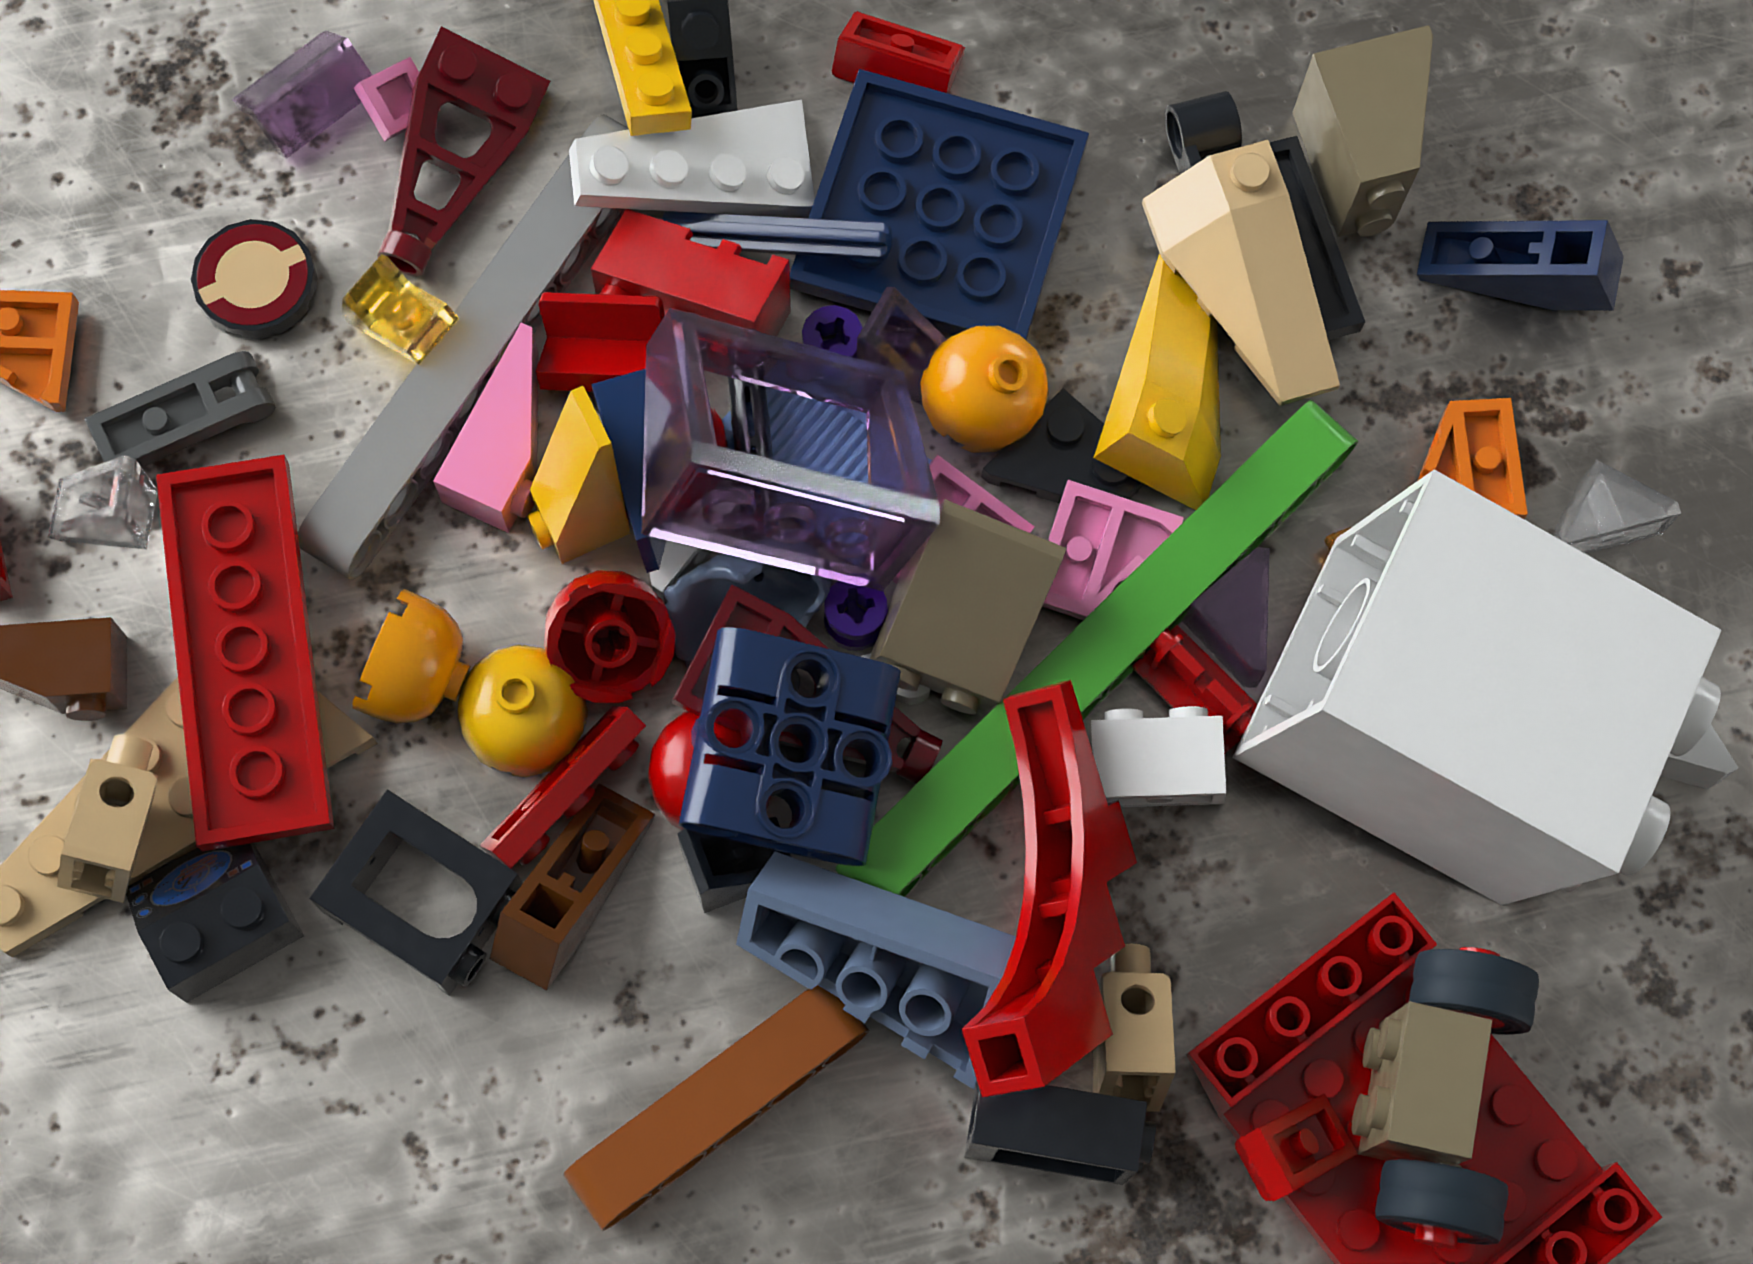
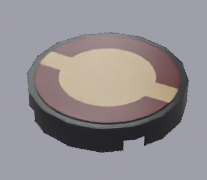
M254 219L227 225L208 238L195 257L191 275L196 302L214 327L226 333L229 331L233 334H241L243 338L257 340L282 334L302 320L310 307L308 303L313 296V290L316 292L318 281L311 253L294 231L274 221Z

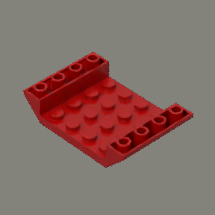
M1395 892L1186 1054L1219 1118L1236 1139L1325 1093L1358 1153L1361 1136L1352 1134V1119L1359 1095H1368L1372 1069L1363 1067V1053L1368 1032L1372 1027L1379 1029V1022L1409 1002L1411 986L1414 982L1415 960L1418 954L1425 950H1432L1438 945ZM1490 1034L1472 1159L1457 1165L1464 1169L1489 1175L1507 1184L1509 1194L1507 1207L1504 1212L1503 1235L1498 1244L1476 1245L1457 1242L1456 1249L1440 1248L1414 1241V1233L1399 1230L1378 1221L1375 1209L1380 1192L1382 1167L1386 1161L1363 1155L1352 1157L1301 1188L1282 1197L1334 1264H1607L1663 1218L1617 1162L1603 1167L1597 1163L1492 1034Z

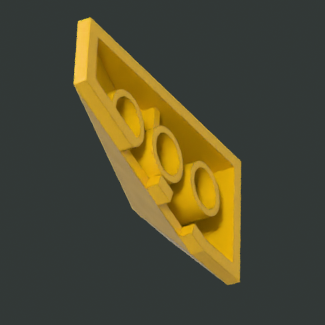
M1159 254L1093 458L1197 510L1209 498L1221 458L1217 320L1213 315L1208 317L1196 302L1198 298L1196 293L1178 271L1172 272Z

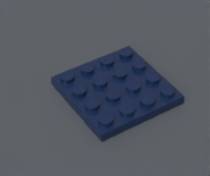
M859 69L808 219L886 223L891 227L892 250L884 260L796 255L790 271V289L951 335H956L975 326H1001L1020 334L1027 341L1087 146L1089 133Z

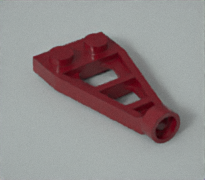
M442 26L440 27L413 86L389 231L377 253L378 258L384 264L409 276L421 277L431 258L432 250L527 135L551 82L550 80ZM446 103H451L490 123L491 134L489 138L470 157L463 158L440 147L436 142L435 129L438 111ZM425 162H429L460 179V184L451 199L440 210L417 200L414 195L419 173ZM407 234H412V235H414L415 237H417L418 239H416V238H414V237H412V236H410V235H407Z
M731 585L671 703L692 714L701 715L717 630L720 628L748 629L829 648L787 612ZM814 682V693H813V695H812L811 698H814V695H815V693H816V684H815V682ZM896 706L894 707L888 740L892 752L890 771L896 772L897 775L917 784L931 770L943 740L922 730ZM716 717V723L728 729L739 731L738 726L732 720L726 717ZM781 732L779 744L804 750L801 741L796 735L789 732ZM907 738L910 742L900 758L897 754V745L902 739ZM845 747L843 759L866 764L864 756L857 749Z

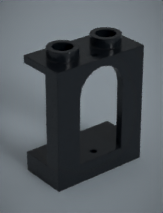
M387 789L309 899L321 912L339 924H346L434 982L441 991L450 996L458 983L466 987L480 971L487 957V953L482 948L496 930L501 911L523 882L518 873ZM403 840L464 879L473 888L477 898L476 914L472 923L462 933L450 938L432 937L421 932L365 895Z

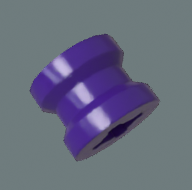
M831 305L823 306L813 311L806 318L802 328V354L806 367L826 381L843 380L851 376L859 368L863 357V328L857 315L847 308ZM834 333H837L835 337L832 339H827L824 341L821 338V336L826 337L828 335H834Z
M848 576L838 580L830 588L828 596L824 601V628L829 639L838 647L848 651H862L875 645L880 628L887 615V598L883 589L875 581L863 576ZM857 603L862 605L866 609L868 608V610L865 612L862 608L857 606Z

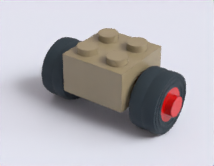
M1461 947L1460 949L1425 950L1420 952L1415 960L1414 982L1411 986L1409 1002L1379 1022V1029L1372 1027L1368 1032L1363 1053V1067L1372 1069L1368 1095L1360 1094L1357 1099L1352 1119V1134L1361 1136L1358 1155L1386 1161L1382 1167L1380 1192L1375 1209L1378 1221L1393 1228L1414 1233V1241L1440 1248L1456 1249L1457 1242L1476 1245L1498 1244L1503 1235L1504 1212L1507 1207L1509 1194L1507 1184L1489 1175L1461 1168L1457 1164L1472 1159L1490 1034L1514 1035L1527 1033L1531 1030L1534 1022L1539 976L1532 968L1500 957V954L1487 949Z

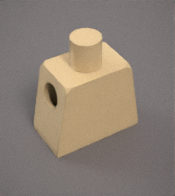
M115 735L107 761L90 759L62 848L57 887L124 903L158 780V775L147 771L153 750V745L150 742L136 736ZM110 804H115V805H119V806H121V807H112V806H109V805H110Z
M1125 944L1123 949L1111 956V972L1103 973L1098 985L1113 1035L1093 1049V1093L1147 1102L1146 1111L1160 1112L1175 1076L1170 976L1164 973H1151L1149 947L1140 944Z

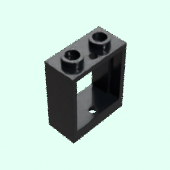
M977 1084L974 1091L964 1158L1123 1185L1138 1170L1142 1171L1144 1163L1150 1164L1155 1143L1156 1122L1145 1121L1147 1102L1052 1085L982 1097Z

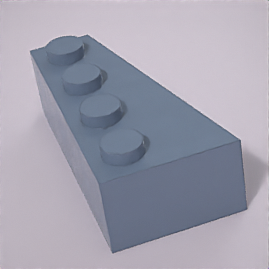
M774 852L748 889L736 945L810 990L817 985L840 998L845 1004L844 1011L866 1023L869 1017L873 1018L904 1037L901 1044L903 1047L923 1059L926 1058L928 1053L932 1054L956 1069L954 1078L975 1089L978 1082L962 1028L985 1007L1002 979L1016 936L793 857Z

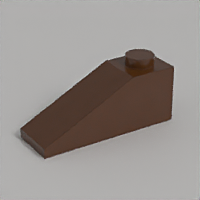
M111 617L0 625V689L61 714H66L67 718L73 720H99L106 717L107 711L127 709V636Z
M600 783L594 789L595 793L589 802L575 814L500 914L489 959L546 991L581 944L655 816V813Z

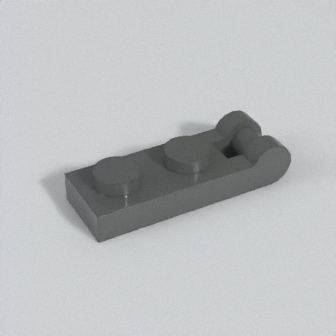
M240 351L227 355L84 419L108 472L115 480L239 424L261 421L269 417L276 409V406L268 389L260 387L255 378L259 373V369L252 354ZM224 387H232L236 396L219 403L214 392Z

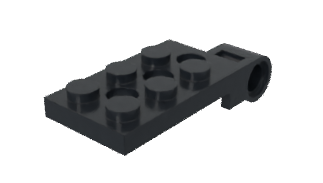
M1223 91L1166 106V133L1179 174H1182L1210 155L1241 147L1242 129L1236 104L1229 92ZM1298 136L1269 142L1290 196L1327 338L1331 340L1361 332L1365 319Z

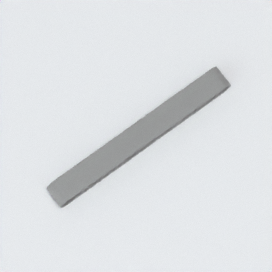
M600 115L589 126L582 137L628 130L629 128L607 115ZM569 155L303 519L298 529L300 549L352 580L366 569L444 461L520 323L531 326L534 334L540 327L543 320L538 304L542 293L565 292L623 211L621 208L574 206Z

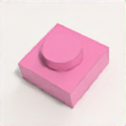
M411 57L360 81L354 87L355 92L384 142L406 131L413 86L419 75V71Z

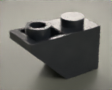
M667 0L671 43L692 110V118L738 111L728 0Z

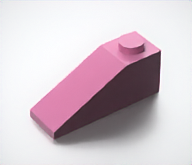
M522 322L433 480L443 504L509 533L518 516L525 518L533 508L534 502L530 488L537 473L538 380L535 371L539 362V351L533 328Z

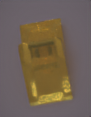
M384 254L377 258L342 299V317L349 324L418 365L459 320V317L447 303L411 284Z

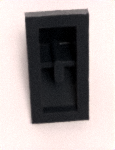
M769 817V820L775 826L780 827L777 817ZM687 829L677 833L683 858L704 913L746 898L749 887L774 852L792 857L790 853L709 836Z

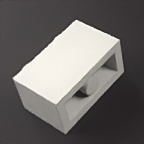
M1188 706L1170 709L1169 717L1143 718V711L1138 709H1115L1104 712V720H1091L1092 752L1107 803L1119 800L1121 807L1225 803L1226 777L1223 716H1208L1207 708Z

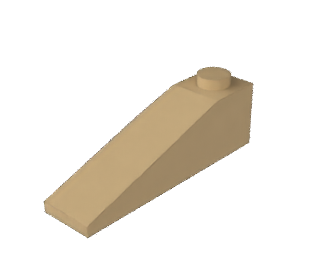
M1269 140L1210 155L1143 198L1142 206L1161 258L1173 273L1178 271L1198 296L1196 302L1208 317L1211 315L1215 317L1235 342V351L1279 406L1338 390L1340 382L1290 196Z

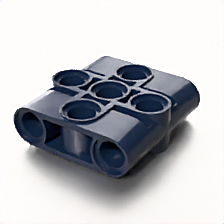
M733 627L718 629L701 715L695 721L691 730V743L694 750L679 826L709 836L825 862L849 866L866 865L880 784L888 775L892 765V752L888 740L901 671L895 666L880 661L753 630ZM793 669H802L813 677L816 684L814 698H805L794 690L791 683ZM716 717H726L738 726L741 733V741L738 748H729L722 745L716 738L714 733ZM781 732L792 733L801 741L804 748V756L801 763L791 762L781 754L779 749V736ZM845 747L855 748L864 756L866 772L863 778L853 776L846 770L843 764V751ZM769 796L780 797L789 805L792 812V820L788 828L775 826L769 820L766 813V803Z

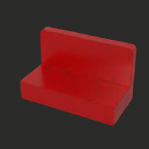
M542 293L538 305L547 338L535 371L540 389L572 391L584 386L586 391L593 392L591 384L663 363H665L668 369L673 349L663 303L659 297Z

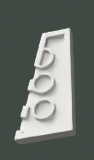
M802 99L692 118L690 130L630 136L628 129L576 138L569 149L574 206L808 218L815 200Z

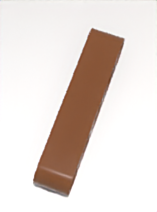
M819 985L812 990L807 989L585 1153L568 1167L563 1173L564 1178L600 1229L605 1231L611 1228L853 1048L870 1031L864 1022L844 1011L845 1004L840 998Z

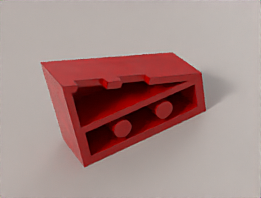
M626 209L591 267L595 294L659 297L663 303L671 339L684 341L688 338L706 347L709 354L723 364H726L730 359L740 356H756L764 361L791 312L789 259L772 255L766 265L739 256L742 248L738 243L722 239L718 248L715 249L691 241L693 233L690 228Z

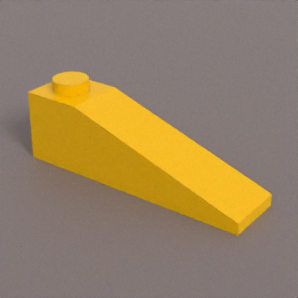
M584 386L570 391L530 488L536 508L535 512L527 515L530 526L541 549L543 550L553 545L562 564L630 534L612 443Z

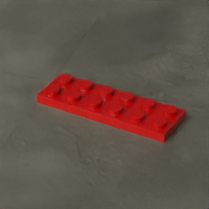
M283 454L157 474L156 479L196 846L201 851H208L334 829L289 462Z

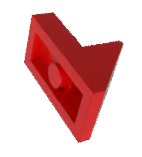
M1325 1093L1240 1137L1234 1143L1235 1149L1261 1197L1265 1201L1273 1202L1358 1155Z

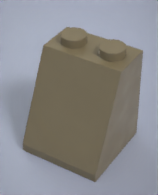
M1429 25L1313 53L1292 114L1337 237L1357 232L1359 236L1367 237L1388 229L1395 222L1420 169L1433 34Z
M945 499L918 524L870 659L890 664L901 671L898 688L917 691L919 684L941 693L940 702L954 710L967 714H977L978 709L986 711L999 704L1067 548Z

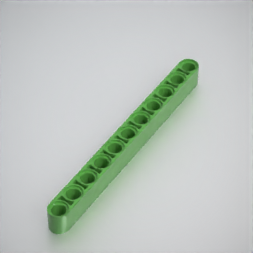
M1313 400L1308 401L1006 697L1071 680L1082 719L1084 720L1134 671L1132 666L1140 658L1143 659L1149 650H1152L1149 646L1164 630L1168 629L1171 631L1176 625L1179 626L1346 460L1357 446L1358 440ZM1003 700L873 826L866 865L849 866L838 864L835 868L838 874L906 897L1020 784L1016 751Z

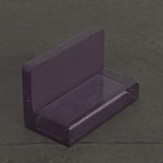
M323 31L235 96L232 101L240 111L253 117L278 154L287 159L361 103L354 87L360 81L372 76V73L348 38L329 31Z

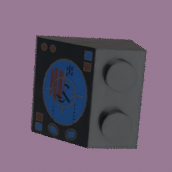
M254 843L201 851L199 848H196L128 886L126 893L137 932L164 984L170 992L186 1003L304 937L301 928Z

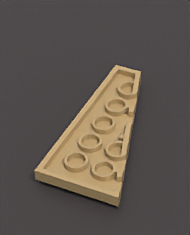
M178 677L124 733L125 735L142 738L153 745L147 771L158 775L154 799L129 886L170 860H177L198 848L195 841ZM317 691L327 769L355 752L359 755L378 744L372 735ZM110 749L103 755L101 760L107 761ZM85 776L0 865V949L12 958L83 917L85 910L105 899L57 887L62 848ZM110 804V805H109V806H112V807H121V806L115 805V804Z

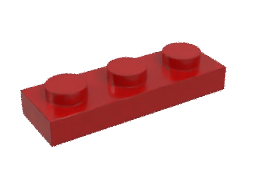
M612 706L579 740L570 753L557 763L479 846L487 854L510 869L517 862L522 866L531 862L546 847L550 840V837L545 832L563 814L570 818L589 802L595 793V790L590 785L607 767L611 771L618 769L635 753L639 747V742L635 738L646 725L628 707Z

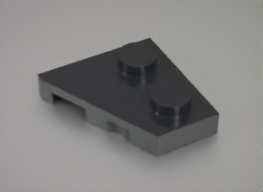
M1064 388L1045 406L1043 415L1026 436L1005 446L983 468L981 475L987 483L999 486L1002 481L1037 491L1036 497L1059 504L1068 480L1129 500L1144 486L1142 482L1093 458L1104 423Z

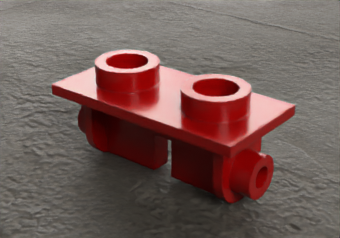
M1178 625L1171 631L1166 629L1149 646L1152 650H1149L1143 659L1140 658L1132 668L1172 708L1188 706L1205 707L1208 709V716H1223L1225 755L1241 740L1258 704Z

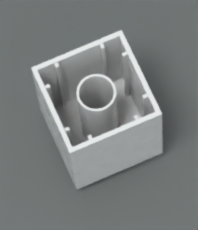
M1434 469L1336 538L1232 758L1500 905L1560 889L1572 892L1582 883L1615 875L1619 872L1626 876L1634 875L1648 863L1661 844L1669 825L1671 812L1667 803L1654 797L1652 794L1669 754L1682 756L1690 751L1705 734L1716 714L1721 697L1720 687L1702 676L1722 630Z

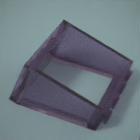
M669 308L646 345L641 534L884 591L940 524L939 500L904 371L882 366L872 361L860 360L823 350L813 345L801 344L764 334L754 329H746L709 319L695 313ZM704 371L866 413L868 484L717 446Z

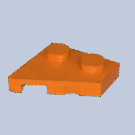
M0 290V383L55 412H65L79 308V302L73 292Z
M1511 398L1449 401L1417 481L1435 469L1525 519L1528 512Z

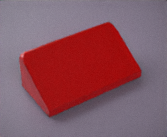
M857 11L854 12L838 38L831 71L832 75L836 78L854 83L859 69L949 94L966 47Z

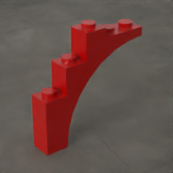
M1071 680L1013 694L1003 699L1016 751L1023 797L1026 845L1024 893L1016 940L1003 977L985 1007L962 1028L982 1097L1045 1087L1113 1035L1094 968L1125 947L1107 882L1135 865L1137 860L1119 800L1107 803Z

